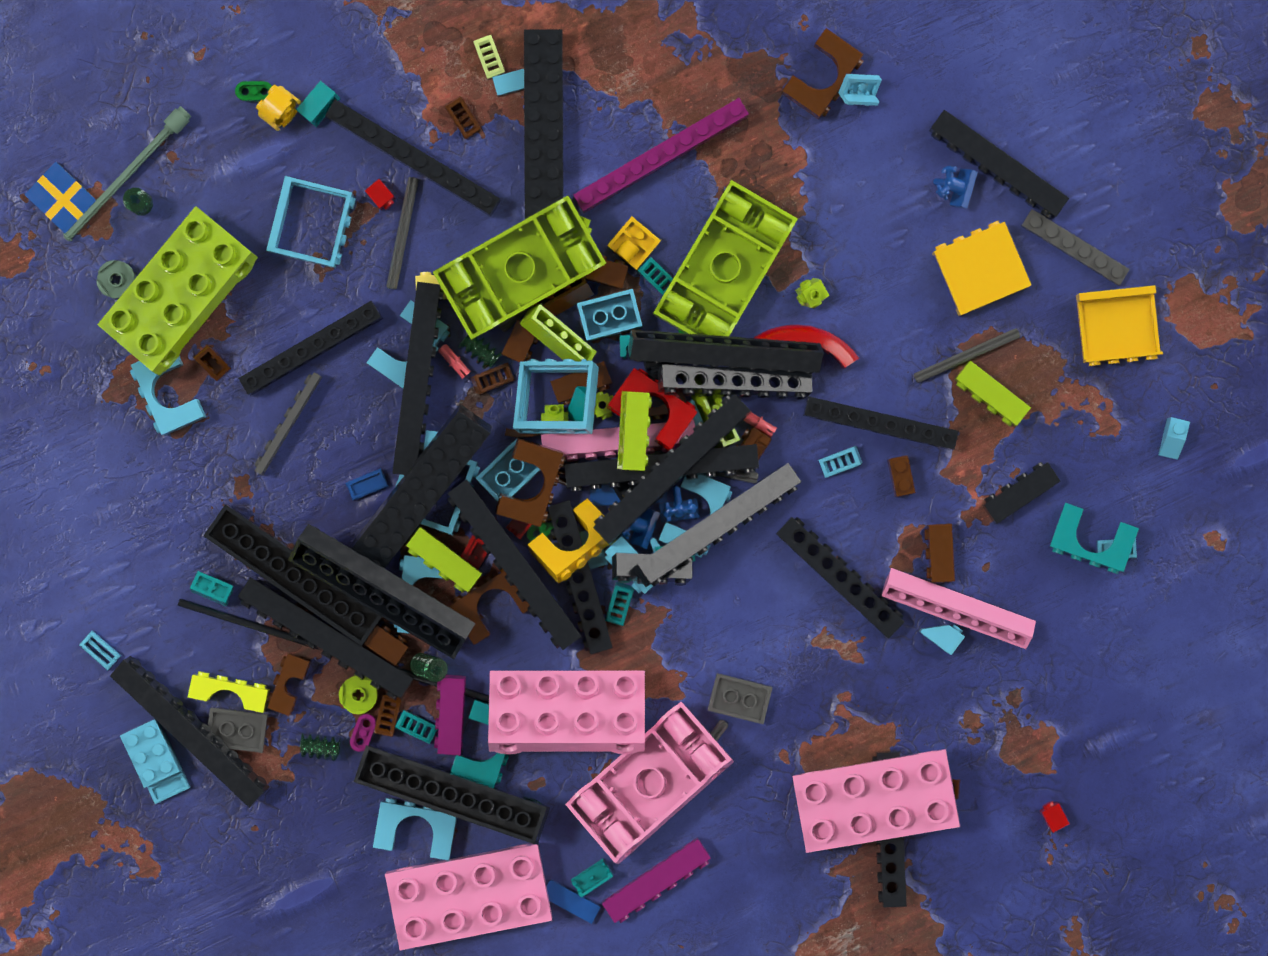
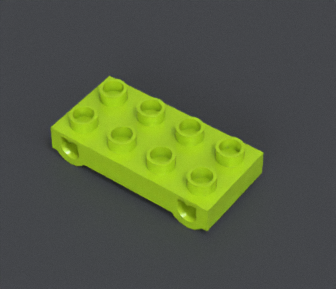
M731 180L661 298L653 315L686 334L729 337L798 219Z
M567 195L434 270L433 274L472 340L574 281L605 265L606 262L570 197Z
M195 206L97 325L148 369L160 376L176 361L184 346L233 287L249 274L258 257Z

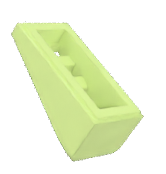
M488 35L473 41L487 79L505 73L492 36ZM490 42V46L480 49L479 46ZM490 50H493L494 52L486 56L482 55V53L488 52ZM496 57V61L488 64L485 63L486 60ZM499 65V68L488 71V68Z

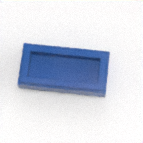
M382 468L346 483L353 501L389 486Z

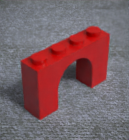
M634 368L609 402L607 409L620 417L622 391L650 393V396L662 400L668 409V421L654 441L669 451L678 442L698 411L695 410L696 407L690 402L686 401L685 403L680 400V396L677 393L675 395H665L664 392H658V380L655 379L653 381L647 377V372L640 368L638 370Z

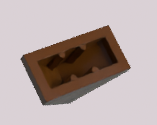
M209 345L193 357L216 381L231 369L212 346Z

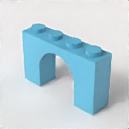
M410 300L400 314L410 324H412L414 311L413 301ZM436 320V327L439 328L438 339H434V347H437L440 341L444 342L450 334L448 331L449 326L440 320ZM377 347L367 361V364L403 388L407 361L395 360Z
M180 356L161 375L182 366L183 363ZM140 361L131 364L132 370H130L134 381L137 380L140 385L138 391L141 397L145 398L148 403L145 406L150 416L153 415L156 421L153 425L157 433L165 436L206 418L198 399H194L176 408L162 406L155 396V384L160 376L152 372Z
M698 475V479L687 480L684 477L681 485L682 488L702 496L707 501L710 515L723 507L725 501L729 502L732 491H729L730 486L714 479L706 478L704 475ZM665 523L659 540L668 544L686 532V530ZM708 550L700 556L697 553L695 555L701 558L702 555H707Z
M405 555L404 559H400L399 570L403 571L402 579L412 586L416 581L424 577H442L438 575L440 571L435 567L433 569L427 567L423 563L425 560L422 557L416 558ZM394 624V628H397V632L408 633L407 631L403 630L402 628Z
M386 798V800L381 801L373 848L392 851L400 821L409 816H420L426 819L433 829L430 857L443 860L450 859L457 821L456 817L424 806H416V803L405 801L404 804L397 803V799Z

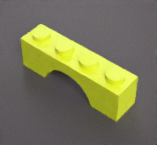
M198 671V674L192 675L188 698L208 701L217 691L230 690L241 698L244 709L261 713L266 712V701L270 693V689H267L266 685L255 683L254 686L247 685V681L236 679L235 682L228 681V677L221 675L213 678L209 677L210 673Z

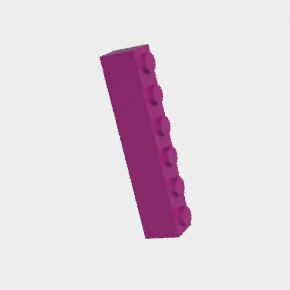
M697 837L603 900L602 905L614 923L617 921L621 923L630 917L628 914L633 910L638 912L646 906L644 903L648 900L654 901L661 896L660 892L666 888L668 891L677 885L676 881L681 878L685 880L693 875L692 871L697 867L702 869L708 865V860L711 857Z

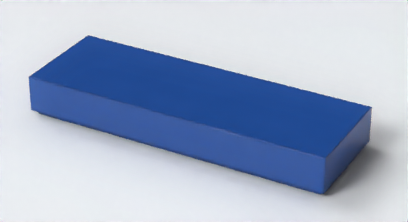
M550 879L546 886L549 901L592 924L601 906L585 897L581 898L578 893Z

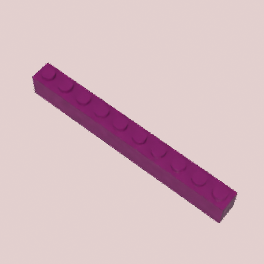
M737 98L573 194L574 199L584 214L748 118L749 113L740 98Z

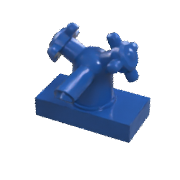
M956 166L944 167L941 173H946V178H935L933 180L934 185L938 189L936 194L948 200L949 197L947 195L951 191L953 195L950 206L967 209L978 172L971 169H960L958 178H956L953 174L957 170Z
M678 486L672 489L674 502L659 504L661 523L699 517L697 498L682 500L680 487Z
M648 509L620 536L628 540L631 530L634 533L630 543L647 549L660 513Z

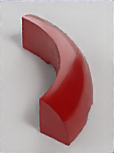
M779 326L753 337L756 339L821 343L823 351L832 356L843 369L859 359L854 350L839 337L813 326Z

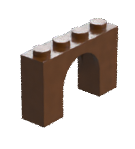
M827 28L818 38L814 47L835 63L838 72L836 81L828 88L814 89L793 75L781 92L782 95L818 120L821 115L823 117L827 115L831 109L828 106L831 101L834 100L836 102L839 98L838 92L845 75L851 74L854 69L858 70L864 62L861 59L864 55Z
M517 438L512 454L513 459L537 466L543 473L544 484L541 491L530 499H519L500 493L495 513L541 527V524L546 522L548 516L546 508L548 504L551 505L554 496L551 493L552 488L558 484L559 475H557L559 467H563L565 457L560 450Z
M503 569L500 570L501 573L497 576L491 574L483 580L485 583L480 587L477 584L474 585L468 592L469 594L463 598L459 595L451 600L453 604L449 606L450 608L475 623L468 636L474 645L491 634L478 613L479 599L486 591L491 589L506 591L511 595L522 614L528 611L527 607L530 606L526 600L522 602L516 594V591H518L515 585L510 586L504 577L507 574Z

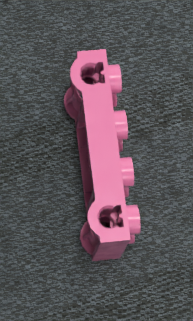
M490 671L489 752L501 754H517L521 752H613L617 754H633L645 751V671Z
M680 702L663 715L645 733V751L621 754L590 783L582 787L565 805L616 864H620L734 761L691 711Z
M946 749L792 776L806 853L960 827Z
M521 844L449 860L403 867L385 873L399 950L552 921L553 918L538 844Z

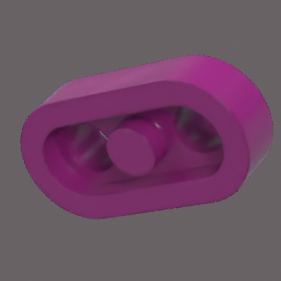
M363 714L358 718L350 738V746L353 750L361 752L365 750L366 745L369 746L376 725V719L372 715ZM364 720L370 721L369 727L364 726ZM358 738L363 739L364 743L362 745L357 743Z

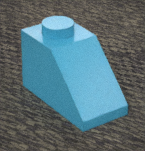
M1173 417L1167 418L1159 456L1178 460L1186 441L1189 421Z
M955 624L952 627L950 625L921 628L919 630L921 634L949 655L953 654L965 638L961 634L963 630Z

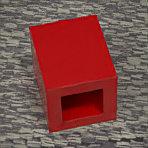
M380 179L365 190L380 210L383 208L387 210L394 204V195Z
M1047 802L1042 806L1043 809L1039 810L1052 833L1070 824L1058 802Z

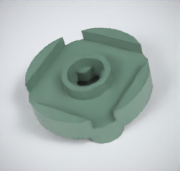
M108 261L98 271L97 286L105 296L119 299L135 280V273L131 266L125 262ZM113 275L121 276L119 284H112Z

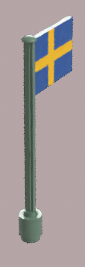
M181 106L178 109L175 108L163 121L165 123L164 129L97 200L56 161L24 195L64 232L63 236L67 241H73L72 238L170 134L174 132L178 134L190 122L189 119L192 116Z

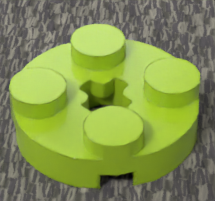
M353 676L347 679L340 687L339 700L342 706L350 713L364 714L374 707L377 702L378 691L370 685L371 681L364 678V680ZM357 689L364 693V697H361L360 700L353 696Z

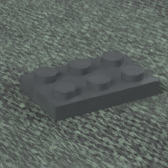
M716 673L707 710L764 724L773 687Z
M210 707L208 726L214 735L223 739L229 749L264 752L268 714Z

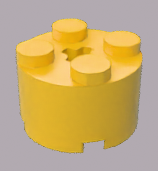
M273 85L268 91V96L257 104L256 109L261 119L279 131L281 125L286 127L297 113L295 108L297 104H301V101L283 86Z

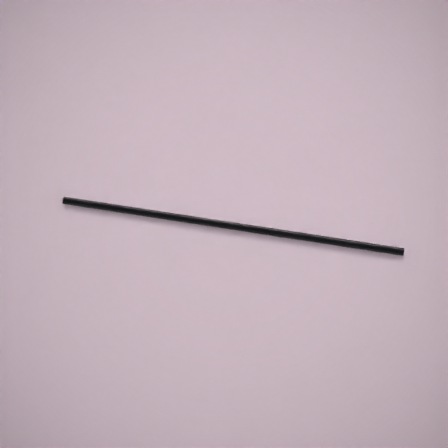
M179 599L178 606L307 646L304 639L299 637L297 640L289 635L288 632ZM394 666L413 678V680L437 687L438 679ZM465 688V696L489 703V695Z

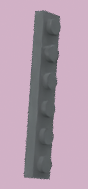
M1031 209L1021 225L1117 286H1120L1130 270Z
M315 372L313 375L309 374L304 382L305 388L303 391L299 390L294 398L296 403L293 408L289 407L284 415L286 417L283 424L279 423L274 431L276 436L273 441L269 440L264 448L266 450L264 456H259L255 462V472L264 475L321 381L322 376Z

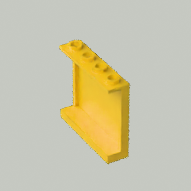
M995 221L989 224V228L982 231L979 228L970 232L971 236L964 238L962 235L953 239V244L947 246L946 243L935 247L936 251L932 255H935L957 307L958 316L1031 286V282L1005 222L999 223V221Z
M1155 285L1079 293L1076 295L1083 363H1089V366L1101 365L1100 361L1116 364L1120 363L1119 359L1135 362L1139 361L1138 357L1154 360L1158 359L1157 355L1163 354V351H1160L1154 298L1156 293Z

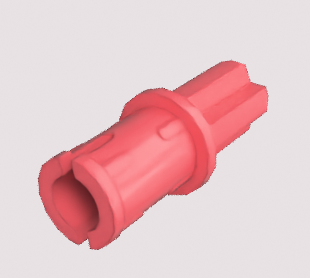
M444 344L438 350L450 364L449 367L452 366L461 379L471 372L460 360L461 357H458L447 344Z
M752 412L743 420L770 438L777 429V427L763 420L762 416L758 417Z

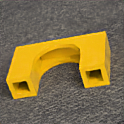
M588 498L573 509L575 519L589 534L586 543L582 547L574 551L560 550L543 533L527 544L531 555L558 584L570 578L574 571L583 568L587 561L592 557H597L605 547L610 546L593 528L596 525L594 521L603 514Z

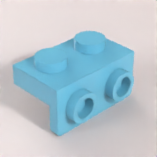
M846 74L838 93L848 105L878 106L879 100L875 95L882 79L879 75Z

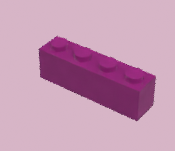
M442 675L441 680L437 682V691H440V699H437L436 702L439 718H436L435 729L439 730L438 737H435L434 748H438L437 754L461 755L466 676Z

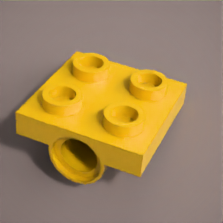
M631 216L607 246L637 271L661 240Z

